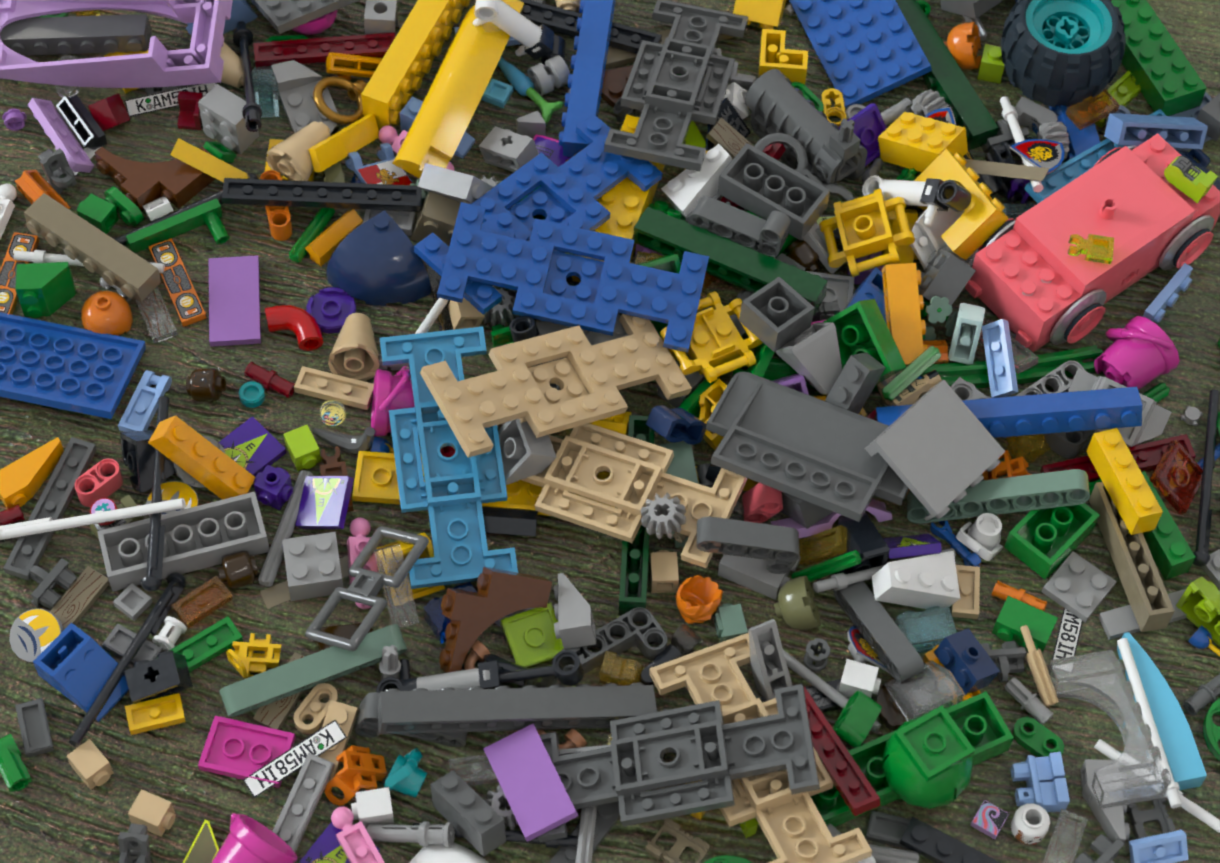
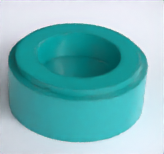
M254 381L243 384L239 389L240 402L249 408L260 406L265 400L263 386Z

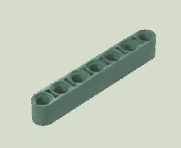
M1072 469L983 480L974 487L969 485L965 489L967 494L957 503L952 501L948 505L950 510L943 517L937 519L935 516L928 521L924 518L929 514V511L912 491H909L907 494V518L913 523L921 524L979 517L984 513L997 515L1080 505L1087 502L1090 498L1088 475L1083 470Z
M392 624L367 633L355 651L332 646L230 684L220 689L219 693L228 717H234L313 688L318 684L329 682L377 664L382 660V649L385 646H396L398 655L406 652L408 649L398 624Z

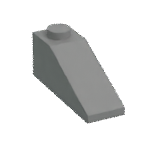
M772 619L750 628V663L757 691L769 701L776 698L775 689L792 686L777 624Z

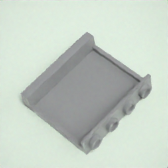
M945 380L933 386L864 448L870 456L879 453L929 511V514L924 518L926 521L935 516L937 519L943 517L950 510L948 505L952 501L954 503L960 501L967 494L965 489L969 485L971 487L977 485L984 478L982 473L985 470L990 472L1000 464L998 458L1005 452Z

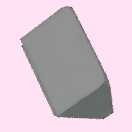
M539 111L516 119L517 134L535 137L536 134L546 136V123Z

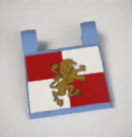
M389 143L381 144L380 148L382 150L377 151V156L382 161L363 166L358 152L349 153L350 159L345 161L347 168L354 171L364 184L410 185V183H413L403 169L392 164L395 156Z

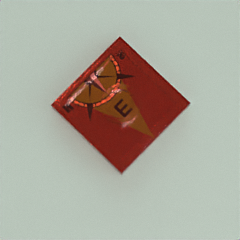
M1174 440L1170 441L1150 481L1178 514H1183L1187 512L1201 485L1202 469L1180 442Z

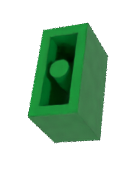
M1008 596L992 633L1005 642L1015 641L1017 645L1025 647V650L1028 652L1020 629L1022 626L1027 625L1036 650L1041 649L1043 653L1058 617Z

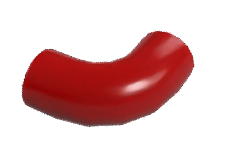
M292 305L264 308L269 332L279 330L294 332L299 348L304 351L316 350L323 345L324 341L316 319L305 309Z

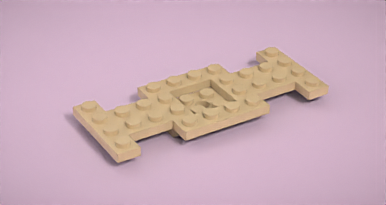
M625 314L621 315L619 321L628 336L591 345L580 326H575L492 348L488 355L497 369L495 372L457 382L446 361L424 366L420 371L423 380L467 458L492 450L494 445L484 429L487 427L519 419L521 423L528 422L536 438L625 413L628 405L618 390L656 380L667 400L688 395L692 389L668 348L663 347L664 342L651 321ZM553 383L558 385L561 388V390L552 388L550 384Z
M505 423L498 424V425H497L498 430H499ZM590 423L574 427L570 436H565L564 440L549 435L556 458L542 473L522 479V481L543 487L534 505L536 511L633 543L642 524L641 508L646 507V499L654 501L656 493L660 498H663L668 492L671 499L678 497L686 510L684 515L686 523L681 525L680 534L689 536L681 553V560L707 568L713 553L704 552L697 548V520L702 517L729 519L747 482L746 477L721 468L713 487L710 488L667 474L666 472L674 458L673 450ZM602 471L610 473V476L604 480L596 477Z
M749 633L649 668V675L660 696L686 686L695 705L720 700L724 724L778 714L776 698L763 703L760 698L756 699L739 669L740 666L750 663ZM815 749L814 754L820 790L792 795L786 769L732 780L735 806L720 808L729 827L756 817L778 858L768 863H856L872 855V850L860 828L832 837L810 796L833 788V780Z

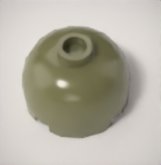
M799 576L787 581L778 593V602L774 603L777 617L779 619L784 618L788 626L801 631L821 626L818 605L815 606L813 598L815 594L807 576Z

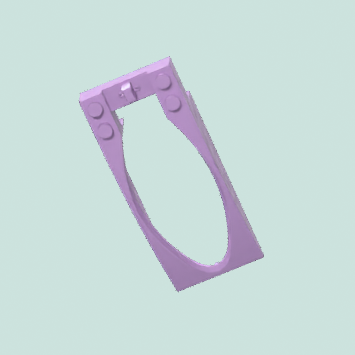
M0 0V32L9 23L21 19L86 10H127L162 16L183 23H194L190 49L167 50L157 37L153 36L150 38L148 53L40 63L11 50L4 45L0 37V78L41 84L95 88H152L220 83L224 64L220 57L221 47L224 45L225 20H230L233 0Z

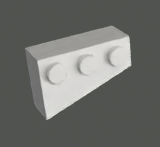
M718 144L705 154L701 171L685 169L677 177L670 180L661 190L673 208L680 211L687 220V215L694 210L701 196L713 198V196L718 194L719 176L733 159Z
M954 551L888 562L872 576L874 598L876 601L944 612L960 599Z

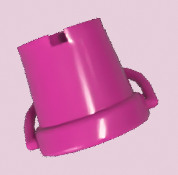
M1136 316L1131 318L1124 328H1110L1105 332L1106 337L1114 342L1095 359L1094 367L1097 374L1103 371L1106 378L1125 387H1137L1139 390L1158 376L1168 374L1176 369L1180 359L1173 341L1165 331L1148 318Z
M403 366L396 375L381 369H377L375 372L371 427L375 430L374 436H386L387 433H391L389 410L414 407L409 366Z
M233 813L229 827L230 833L211 863H295L297 855L285 841L258 821L244 814Z

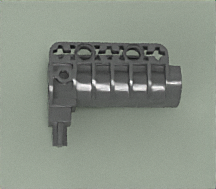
M778 69L767 71L751 85L745 97V104L752 110L751 126L760 139L768 134L783 133L791 135L800 141L806 150L808 159L807 169L823 185H838L837 181L843 178L856 180L863 175L867 150L860 145V139L853 133L855 122L852 119L849 121L843 119L839 130V127L835 123H830L827 120V116L822 111H818L811 100H806L803 97L802 91L794 88L791 85V81ZM784 145L786 150L781 159L796 171L798 164L796 154L790 147Z

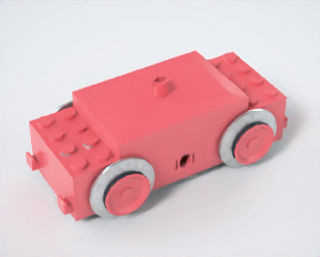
M1158 133L1138 147L1135 145L1124 146L1123 148L1116 147L1102 156L1093 168L1018 216L1016 220L1013 218L1008 219L979 247L978 252L975 254L972 268L976 271L966 284L965 289L974 298L978 297L999 319L1007 320L1009 329L1016 334L1015 339L1025 349L1029 348L1033 353L1050 341L1055 345L1066 341L1069 344L1076 343L1088 335L1101 321L1106 309L1103 304L1157 267L1163 270H1169L1174 267L1180 269L1184 263L1190 265L1206 250L1213 239L1214 234L1211 230H1213L1220 215V191L1212 185L1208 193L1197 204L1169 183L1165 178L1164 171L1177 156L1182 155Z

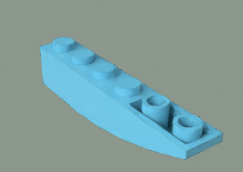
M1129 632L1124 633L1122 638L1128 639L1174 782H1178L1179 790L1200 787L1207 774L1180 704L1148 654ZM1117 645L1118 656L1121 660H1123L1119 647ZM1125 670L1126 679L1130 684L1127 671ZM1134 696V702H1135L1136 707L1138 708V705H1137V702H1136V699H1135V696ZM1142 720L1143 729H1144V731L1146 732L1145 726H1144V723H1143V720Z

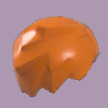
M698 574L686 579L679 586L676 593V604L683 619L688 624L704 623V621L710 620L720 605L723 590L719 589V584L712 582L710 577L703 578Z

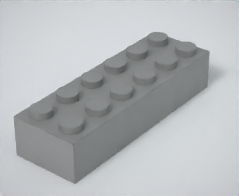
M255 492L161 515V526L165 525L162 579L167 578L171 573L184 574L222 564V558L232 553L246 551L251 556L269 552L268 539ZM150 518L97 531L112 592L126 589L131 583L135 586L141 585V579L146 577Z

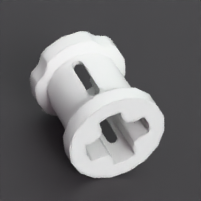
M167 616L162 630L152 639V642L163 648L164 651L174 648L180 635L184 634L187 630V627L181 621Z

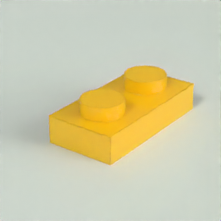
M180 693L125 706L131 735L186 722Z

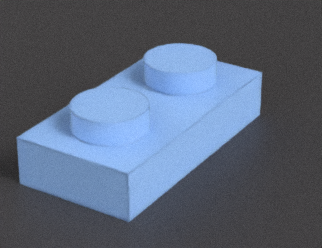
M1183 830L1129 841L1130 862L1176 863L1188 860L1186 833Z

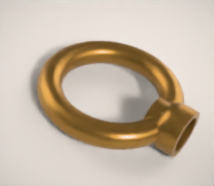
M326 77L320 80L314 87V103L320 113L332 122L351 125L364 117L361 94L367 84L363 80H357L352 83L340 77ZM330 86H337L347 90L349 98L357 101V111L352 115H341L334 112L323 100L324 89Z

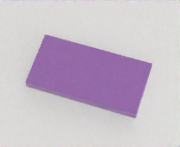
M259 256L208 258L210 347L260 344Z
M534 724L483 748L527 842L578 816Z

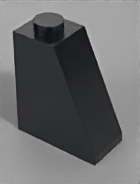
M155 430L120 432L122 458L125 466H128L130 472L134 475L130 476L132 487L139 492H146L153 487L155 448L148 441ZM165 456L164 475L167 479L176 471L174 462Z
M864 512L859 522L843 515L839 516L836 528L834 558L857 550L862 561L858 565L836 572L833 575L839 573L846 575L886 565L890 550L866 512Z

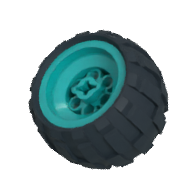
M1018 0L1005 20L1000 43L1002 63L1012 85L1018 87L1023 92L1022 95L1030 100H1037L1044 103V105L1056 107V105H1065L1066 107L1078 106L1080 102L1084 100L1090 101L1098 96L1116 76L1123 59L1126 40L1122 15L1119 8L1113 6L1111 0Z

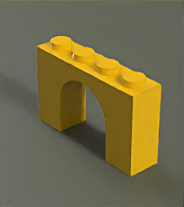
M945 149L914 181L926 182L927 178L941 179L943 181L953 180L971 193L969 206L960 218L941 235L950 249L966 261L1009 218L1003 212L1005 209L1004 205L997 198H991L992 191L983 182L979 183L977 181L980 178L979 175L972 168H966L965 164L967 161L958 152L953 154ZM918 206L923 211L927 209V207Z

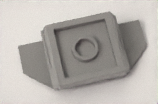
M294 60L271 65L277 80L280 101L293 134L313 121L326 124L330 129V135L335 127L341 126V124L332 122L323 116L314 103L313 90L315 85L322 80V76ZM325 88L323 91L324 102L331 110L338 113L328 88Z
M1078 368L1068 392L1126 387L1109 378L1096 377ZM1139 393L1142 402V426L1118 428L1126 445L1132 447L1162 435L1172 412L1156 405L1157 402ZM1099 429V430H1095V431L1101 432V431H1106V430H1110V429Z

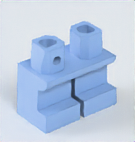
M1061 752L1050 753L1049 756L1036 758L1033 755H1028L1025 762L1012 764L1010 771L1013 782L1026 781L1027 788H1016V806L1034 803L1043 807L1047 812H1065L1070 799L1066 778H1064L1065 772Z

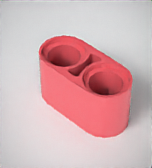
M103 459L77 478L75 490L83 506L91 507L97 499L109 497L122 486L123 477L119 464L114 459ZM113 473L112 476L106 477L107 474Z
M758 483L742 495L744 521L763 523L783 509L782 491Z

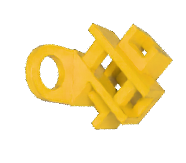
M251 633L249 642L233 641L232 646L235 651L231 649L226 651L228 661L246 679L254 676L251 675V672L263 673L268 671V668L279 667L281 644H272L271 634H267L266 639H256L255 633ZM254 651H265V654L254 653Z

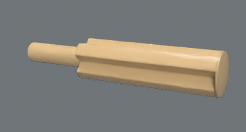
M1027 625L1022 626L1020 629L1029 652L1026 654V658L1041 701L1046 707L1055 705L1059 700L1041 649L1036 650L1029 627Z

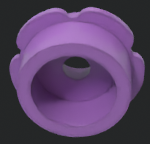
M14 108L5 112L2 119L9 130L17 131L25 126L27 116L24 112Z

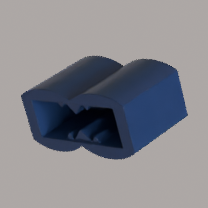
M663 405L653 407L646 422L649 428L666 440L674 443L684 441L692 445L702 441L707 425L684 408L670 409Z

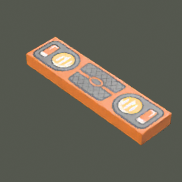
M14 232L0 269L1 313L13 315L18 301L15 290L17 264L32 263L14 260L15 250L34 252L39 244V237L36 235Z
M172 238L148 246L154 262L165 264L164 273L159 274L182 326L185 327L207 319Z

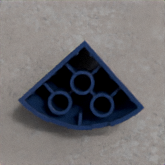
M385 210L348 234L335 249L327 266V282L332 287L343 289L351 297L364 300L365 304L386 306V303L397 302L406 304L431 294L430 279L422 259L414 252V245L404 231Z

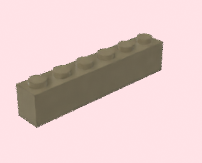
M43 193L24 212L26 227L33 234L43 236L51 246L59 247L70 259H77L83 263L88 271L101 275L109 285L119 287L127 297H134L139 302H142L161 283L158 268L47 194Z
M1098 482L1094 486L1089 503L1091 508L1100 514L1097 523L1140 631L1147 632L1165 629L1175 611L1143 533L1135 535L1129 533L1103 482Z

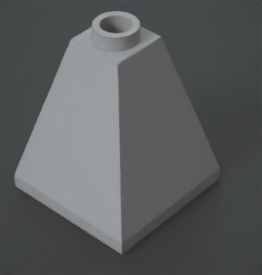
M833 322L814 323L806 331L775 351L799 375L804 376L805 380L820 394H827L828 396L842 372L837 332Z

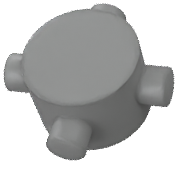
M1187 406L1184 415H1181V420H1184L1188 425L1197 426V422L1203 416V413L1195 407Z

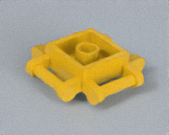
M880 188L873 190L874 193L844 203H841V201L833 203L835 217L823 220L819 224L820 231L824 233L827 245L829 267L838 268L843 263L848 262L851 275L855 277L859 276L860 272L889 263H900L896 246H908L915 242L914 233L910 231L906 217V203L903 197H895L885 201ZM890 211H895L900 233L893 235L888 216ZM836 228L839 229L844 250L838 252L833 231ZM889 249L888 254L859 263L856 262L858 258Z
M713 291L708 293L707 297L700 299L688 351L691 360H689L685 352L672 349L680 363L679 368L684 375L698 371L700 375L704 374L706 380L711 383L716 381L717 377L743 366L750 367L756 364V358L750 349L758 347L763 342L741 323L749 338L743 340L730 316L735 314L739 320L742 305L740 298L723 306L718 293ZM667 327L660 332L663 340H665Z

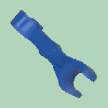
M948 520L938 521L943 526L942 528L936 527L931 522V532L946 540L951 548L962 557L965 566L980 567V557L976 553H971L956 539Z

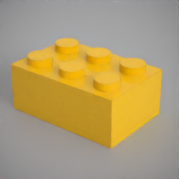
M910 112L901 114L878 136L880 156L884 162L909 169L914 168L919 172H923L945 149L953 154L958 152L962 156L968 152L966 128Z

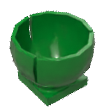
M941 705L922 717L905 721L887 740L882 760L883 772L890 789L907 804L932 809L954 802L970 784L976 750L968 741L966 734L959 729L946 709Z

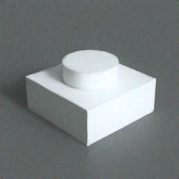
M166 197L158 198L143 205L151 221L162 218L173 211Z

